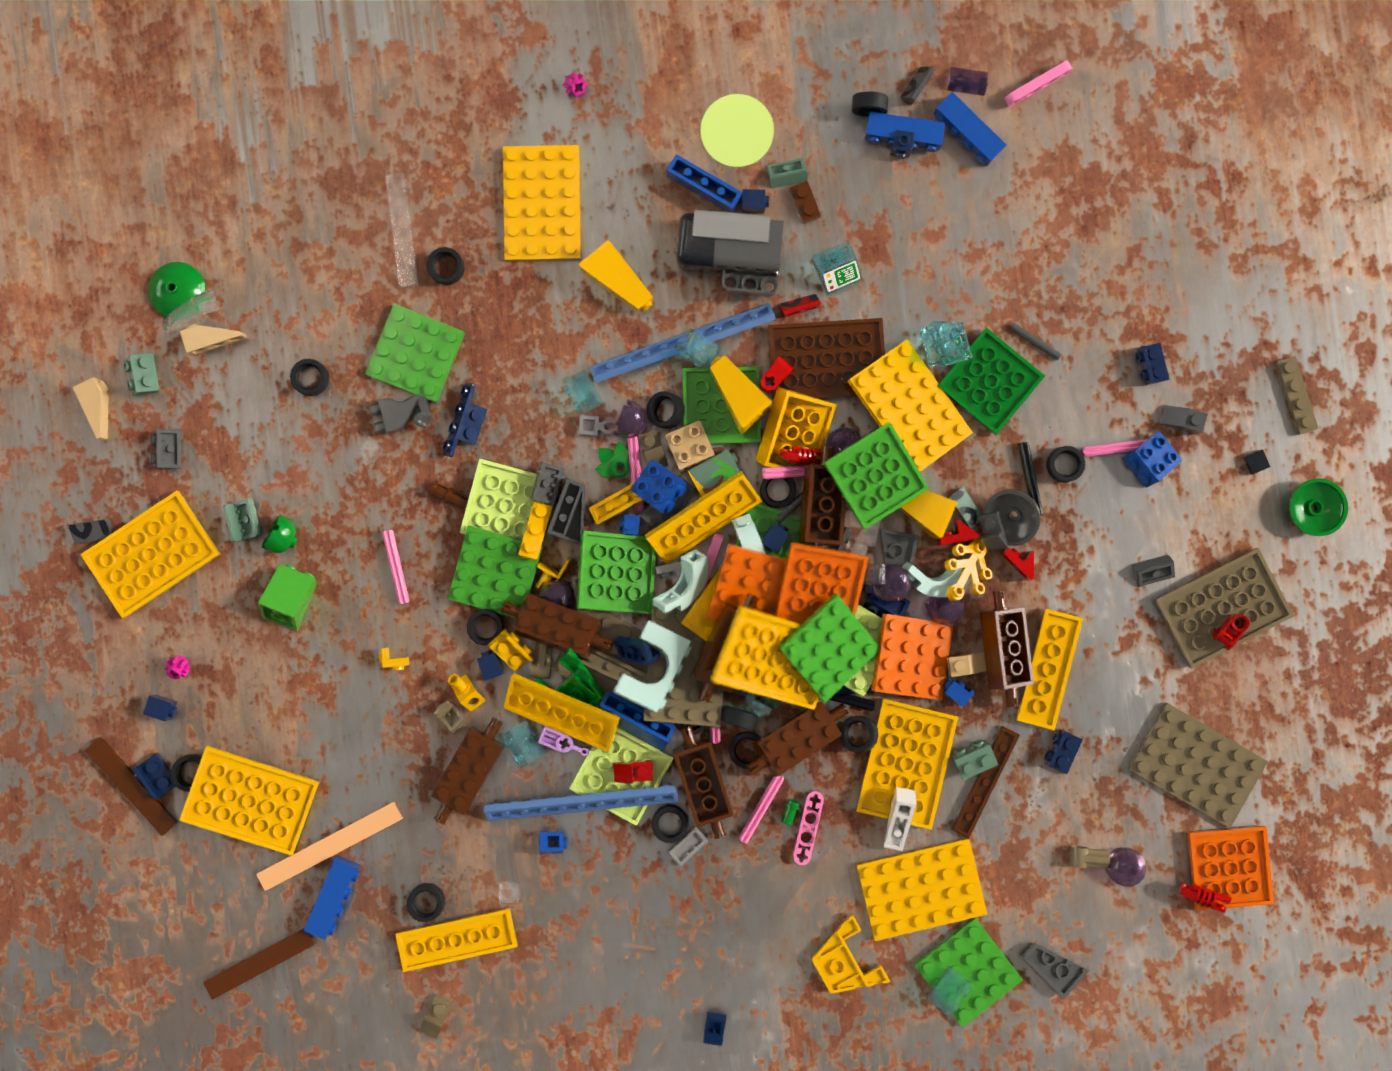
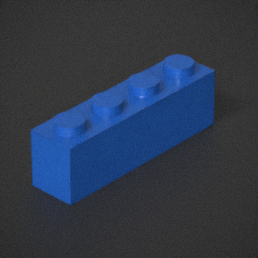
M953 92L936 107L933 113L936 120L944 122L949 128L950 134L953 137H958L962 141L964 148L968 151L971 150L981 164L988 166L1007 146Z
M869 112L864 140H869L873 144L884 142L892 146L895 131H907L914 133L912 149L925 148L928 152H936V150H940L943 143L945 123Z
M677 154L666 170L667 177L727 212L733 213L742 199L741 191Z
M609 690L598 707L620 717L617 727L661 751L668 744L676 728L670 723L643 721L644 709Z
M341 856L334 859L304 928L305 932L323 940L334 934L337 928L335 924L336 919L342 916L345 909L342 905L345 899L348 900L353 889L350 888L352 882H356L359 877L360 871H358L360 864Z

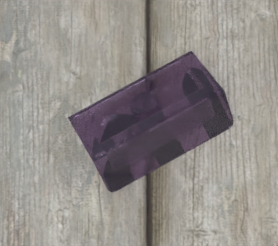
M955 67L950 68L948 91L985 95L988 86V72Z

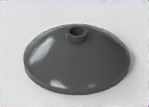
M1014 489L999 491L990 497L984 506L983 514L999 512L1008 546H1018L1027 543L1036 535L1040 527V510L1036 502L1022 491ZM1012 511L1017 513L1016 517L1012 516Z

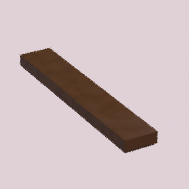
M1001 726L991 746L998 765L977 774L951 830L970 838L1020 736L1019 734Z
M102 737L98 738L85 750L161 836H164L178 823L158 799L154 800L148 796L143 783L135 778L134 772Z
M303 928L204 981L203 984L213 1000L312 947L316 942L312 934L305 932Z

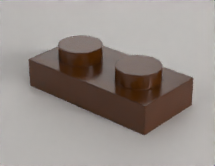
M808 181L790 187V192L802 223L806 224L821 218V213Z

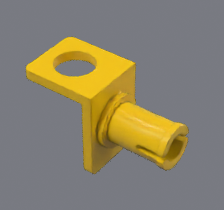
M569 557L560 572L540 562L537 567L543 573L535 586L538 589L542 586L540 590L546 592L553 577L559 580L563 576L572 558Z
M452 674L448 678V683L451 685L459 702L470 712L485 702L484 697L475 690L466 674L461 678L458 674ZM478 698L476 703L468 704L471 699Z

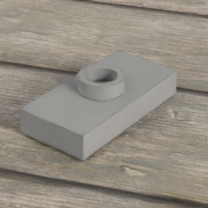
M695 826L667 853L681 867L709 839Z

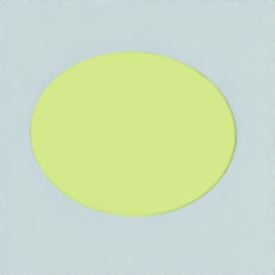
M731 94L721 97L709 106L702 118L700 133L702 143L712 158L727 166L743 167L757 162L767 153L774 137V124L769 111L760 101L748 95Z

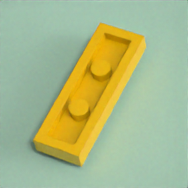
M634 483L589 507L597 525L644 501L631 491Z
M534 501L518 557L537 562L553 506Z

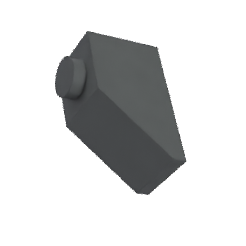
M1164 405L1159 424L1191 434H1199L1203 432L1208 414L1190 408Z

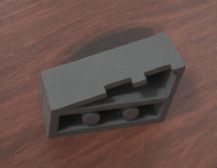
M569 478L565 479L549 521L547 533L580 545L581 531L584 530L585 484Z

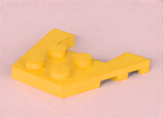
M853 914L846 918L811 957L830 994L890 982L881 964L863 974L844 940L861 931Z

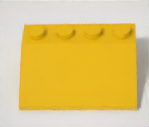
M777 387L755 461L772 468L803 465L789 463V460L780 457L781 448L792 449V446L822 449L821 446L825 444L837 404ZM816 455V459H820L821 455Z

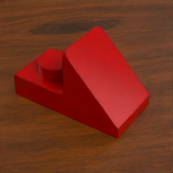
M954 519L956 535H954L953 531L946 532L942 538L937 540L938 545L978 539L979 534L958 519Z
M1005 548L1000 553L1027 581H1031L1034 578V551H1029L1022 559H1020V553L1014 548Z
M652 760L613 763L615 783L633 784V782L653 781Z

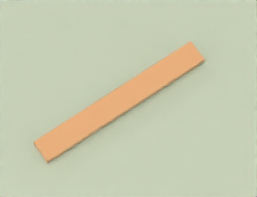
M394 801L293 854V856H289L262 870L256 875L264 891L402 820L403 817Z

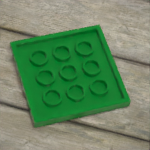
M986 327L966 351L968 358L958 361L939 383L938 387L989 431L997 435L1039 385L1045 375Z

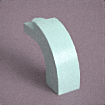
M750 514L733 519L732 523L741 547L765 553Z
M696 549L680 557L681 575L675 586L653 598V605L664 613L674 608L683 611L701 593L708 576V557Z
M909 562L902 566L906 571L905 575L913 581L911 586L923 594L932 597H947L946 589L956 584L963 568H957L953 571L946 570L938 577L928 578ZM970 575L963 588H965L970 583Z

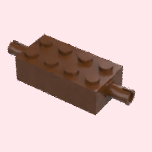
M821 446V463L819 465L806 464L804 472L799 542L813 543L812 545L821 548H826L828 544L843 545L846 500L823 464L833 457L834 447Z
M1005 590L992 591L995 609L993 611L980 612L989 690H1005L1006 707L1019 706L1017 697L1018 687L1034 685L1025 607L1008 608L1006 607Z
M529 593L521 607L508 601L504 602L503 605L505 607L502 606V613L517 618L513 626L515 634L562 652H566L571 648L578 658L586 661L594 646L610 652V647L613 646V640L598 636L601 628L599 619Z
M747 593L742 606L754 609L759 598L755 595L752 597V594ZM725 602L693 670L695 679L705 682L698 697L702 701L706 699L705 702L708 703L716 688L730 693L733 687L711 680L739 608Z
M817 702L814 710L806 708L753 742L760 757L746 765L748 769H751L749 772L755 775V773L767 766L772 776H780L840 737L842 734L835 721L849 713L848 709L845 710L846 706L841 703L828 712L823 702Z
M492 717L484 732L474 726L467 732L431 794V797L442 803L434 817V820L437 822L440 820L439 823L445 824L452 810L462 815L469 811L506 747L505 744L494 738L503 724L501 721L496 723L497 719Z
M692 725L687 726L689 734H687L684 726L680 728L685 745L673 749V755L696 827L711 824L714 838H720L718 830L723 838L726 836L721 820L732 817L734 814L710 738L696 741Z

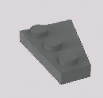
M682 475L679 478L687 483L686 491L681 497L678 496L674 502V508L669 513L667 512L664 515L652 505H649L639 514L653 529L682 511L688 503L694 488Z
M880 528L888 588L908 592L910 579L905 575L906 571L902 566L906 562L914 564L919 535Z
M1032 943L1021 956L1062 999H1065L1089 972V970L1036 943Z

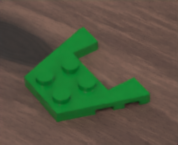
M571 648L567 650L558 662L572 674L553 690L594 706L603 698L605 693ZM539 677L534 681L541 685L551 688Z

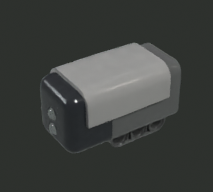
M695 210L694 213H686L680 218L678 234L675 238L677 248L674 253L677 257V264L684 271L722 274V288L726 293L771 297L776 293L778 287L784 221L770 220V216ZM728 279H732L736 282V285L729 288L725 285V282ZM747 281H752L755 287L747 289L744 284ZM770 282L774 285V289L766 291L763 285Z

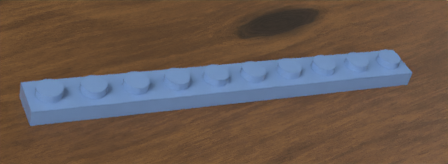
M768 303L590 366L595 383L605 381L611 377L622 375L628 371L642 368L645 365L659 362L662 359L676 356L691 349H696L699 346L713 343L716 340L730 337L733 334L749 330L761 324H767L770 321L776 320L775 314Z
M664 785L656 788L644 787L637 790L625 789L617 792L606 791L598 794L587 793L579 796L568 795L559 798L549 797L540 800L530 799L521 802L492 803L491 805H484V814L488 821L673 803L678 802V793L675 786Z

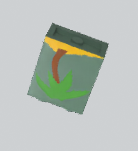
M728 449L687 471L701 497L740 471L747 478L743 468L739 470L736 465L739 461L735 453H730Z

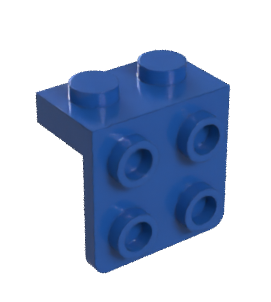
M1156 432L1140 447L1123 457L1128 467L1133 470L1146 488L1159 482L1182 461L1179 454L1161 432Z
M650 460L632 485L631 491L666 515L667 512L669 513L674 508V502L678 496L681 497L686 491L687 483L657 461Z

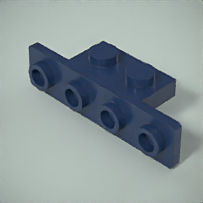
M466 383L461 389V399L454 411L455 418L449 426L448 439L443 444L444 456L453 457L458 440L476 445L487 409L470 403L476 387L473 383Z

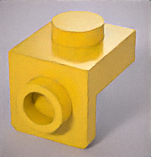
M389 647L381 648L379 662L383 665V668L392 667L393 670H403L404 666L410 665L409 657L390 659Z

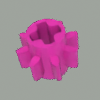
M572 71V74L565 76V83L562 86L567 89L566 93L568 95L573 94L575 97H578L579 94L585 93V86L588 83L583 80L584 76L581 73L577 75Z
M175 656L174 659L169 657L164 669L167 670L166 674L170 678L180 679L181 676L186 678L190 671V665H188L189 662L185 657Z

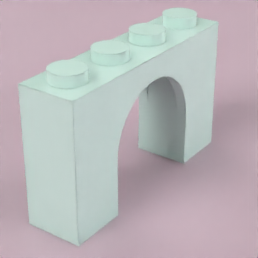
M647 621L638 640L648 641L650 646L658 649L664 655L666 672L663 678L655 684H645L622 674L613 693L657 713L658 710L662 711L667 701L664 697L667 692L670 693L673 689L675 682L672 680L675 674L679 675L683 667L681 661L683 657L687 658L692 647L689 646L690 640L651 621Z

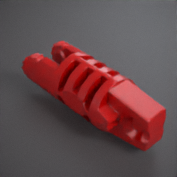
M792 446V449L781 448L779 456L793 464L819 465L821 460L816 459V455H821L822 449Z
M1181 883L1179 887L1180 895L1187 897V900L1223 913L1226 912L1227 908L1223 904L1216 902V900L1227 904L1232 900L1230 896L1195 884Z

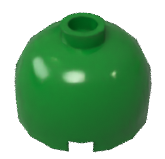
M279 514L270 527L267 538L264 539L261 548L272 553H282L289 547L293 548L298 540L295 537L297 531L295 524L289 518Z

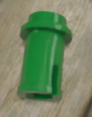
M788 799L785 802L786 808L781 822L793 825L796 811L800 807L798 806L799 802Z

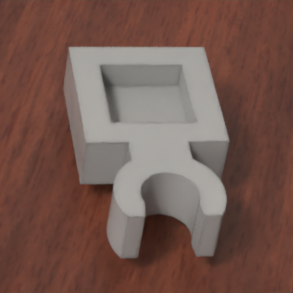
M580 415L579 435L598 436V431L610 435L612 431L605 430V425L613 424L611 420L599 422V416Z

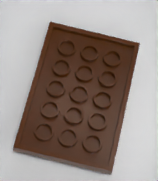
M883 318L768 325L770 366L781 356L794 368L778 387L814 398L858 397L847 381L885 355ZM777 388L772 392L773 400Z

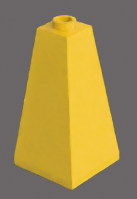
M609 240L578 264L584 276L636 311H646L653 305L654 299L651 293Z
M725 355L721 358L718 356L710 364V373L739 432L743 434L771 409L772 401Z
M926 490L898 508V510L932 538L939 539L944 535L957 502Z

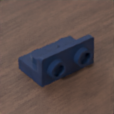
M1161 343L1141 346L1136 349L1135 357L1137 363H1140L1142 370L1140 371V377L1145 382V386L1170 380Z
M877 582L873 588V594L869 595L863 607L882 618L883 613L904 616L910 601Z
M621 636L614 640L620 660L650 665L660 656L659 651L650 649L648 641Z
M1060 729L1053 737L1052 742L1054 744L1051 750L1049 749L1045 754L1044 760L1046 761L1044 764L1068 774L1083 739Z
M155 753L146 761L133 768L135 778L143 783L146 787V793L154 800L161 798L176 787L171 779V770L158 753Z

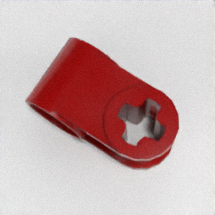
M779 356L761 378V390L765 393L773 392L790 375L794 368ZM771 379L773 381L772 386L769 385L767 387L765 383Z
M1235 613L1229 615L1223 624L1215 630L1212 638L1220 641L1226 650H1230L1249 628L1250 621L1248 617ZM1237 618L1241 619V625L1239 627L1235 626V620Z

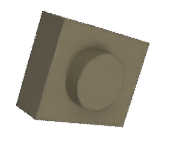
M448 700L440 704L434 712V715L440 718L450 732L454 734L468 721L459 708Z

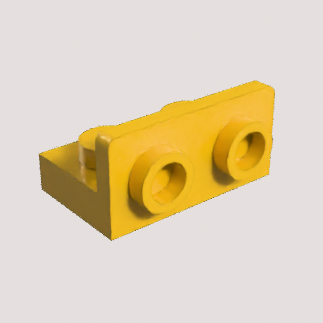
M504 629L488 644L514 671L519 669L527 660L530 662L534 660L531 655L533 653L526 644L522 646L519 643V637L513 631L509 633Z

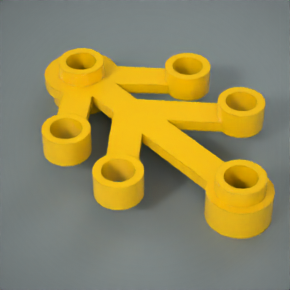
M981 539L972 540L968 546H963L962 544L953 546L952 553L956 557L970 553L968 559L955 560L952 558L945 561V568L948 571L963 568L956 584L946 589V595L949 600L956 601L963 597V587L969 575L973 594L980 595L985 592L984 585L979 583L975 565L976 561L980 569L979 577L981 580L991 579L992 571L986 567L984 556L987 548L981 542Z

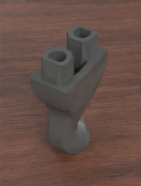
M415 395L404 401H396L391 398L379 399L377 403L369 406L372 416L382 414L383 421L374 423L376 433L393 434L401 431L408 424L416 407H420V411L413 416L414 424L420 427H427L426 423L421 422V420L431 417L428 399L423 395Z

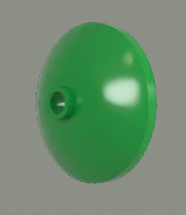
M171 262L161 266L152 275L148 286V295L151 304L160 314L172 319H183L195 314L203 305L206 297V284L200 272L193 266L183 262ZM175 285V289L171 291L170 287Z
M1320 478L1311 479L1303 482L1294 490L1289 502V512L1293 523L1302 532L1311 536H1326L1336 532L1344 524L1348 515V501L1343 490L1334 482ZM1312 505L1315 506L1314 512L1311 510Z

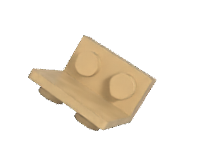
M696 421L665 435L681 474L715 456L701 421Z

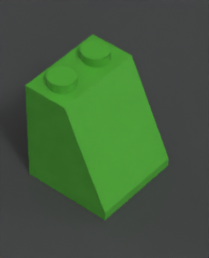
M279 564L258 602L262 618L298 631L317 586L314 576L307 572L301 573L293 566Z

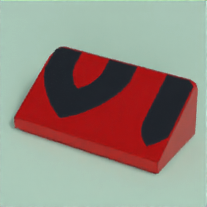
M816 294L781 303L780 309L782 316L785 318L820 307L821 302Z

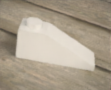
M896 787L884 840L885 848L903 851L916 807V792L914 790Z

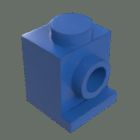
M622 515L620 519V534L639 536L641 517Z
M948 678L943 685V693L962 707L966 705L975 693L972 689L966 690L967 686L960 680L955 682Z
M563 832L539 833V855L562 854L563 849H567V837H563ZM555 841L556 846L550 847L549 842Z

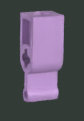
M544 726L538 741L542 745L564 753L573 749L580 752L581 755L587 756L590 750L588 746L583 747L575 744L573 737L547 726ZM567 738L570 745L563 747V743L560 741Z

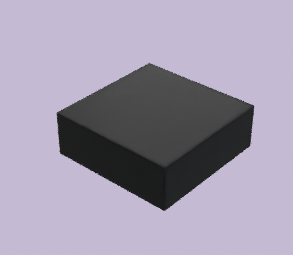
M1263 449L1243 457L1251 475L1271 467Z

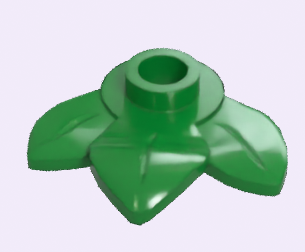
M621 442L616 444L614 451L608 448L599 449L598 455L602 464L597 466L595 470L601 476L610 477L614 475L617 478H623L628 475L630 470L627 462L629 453ZM622 465L624 470L618 472L617 466Z

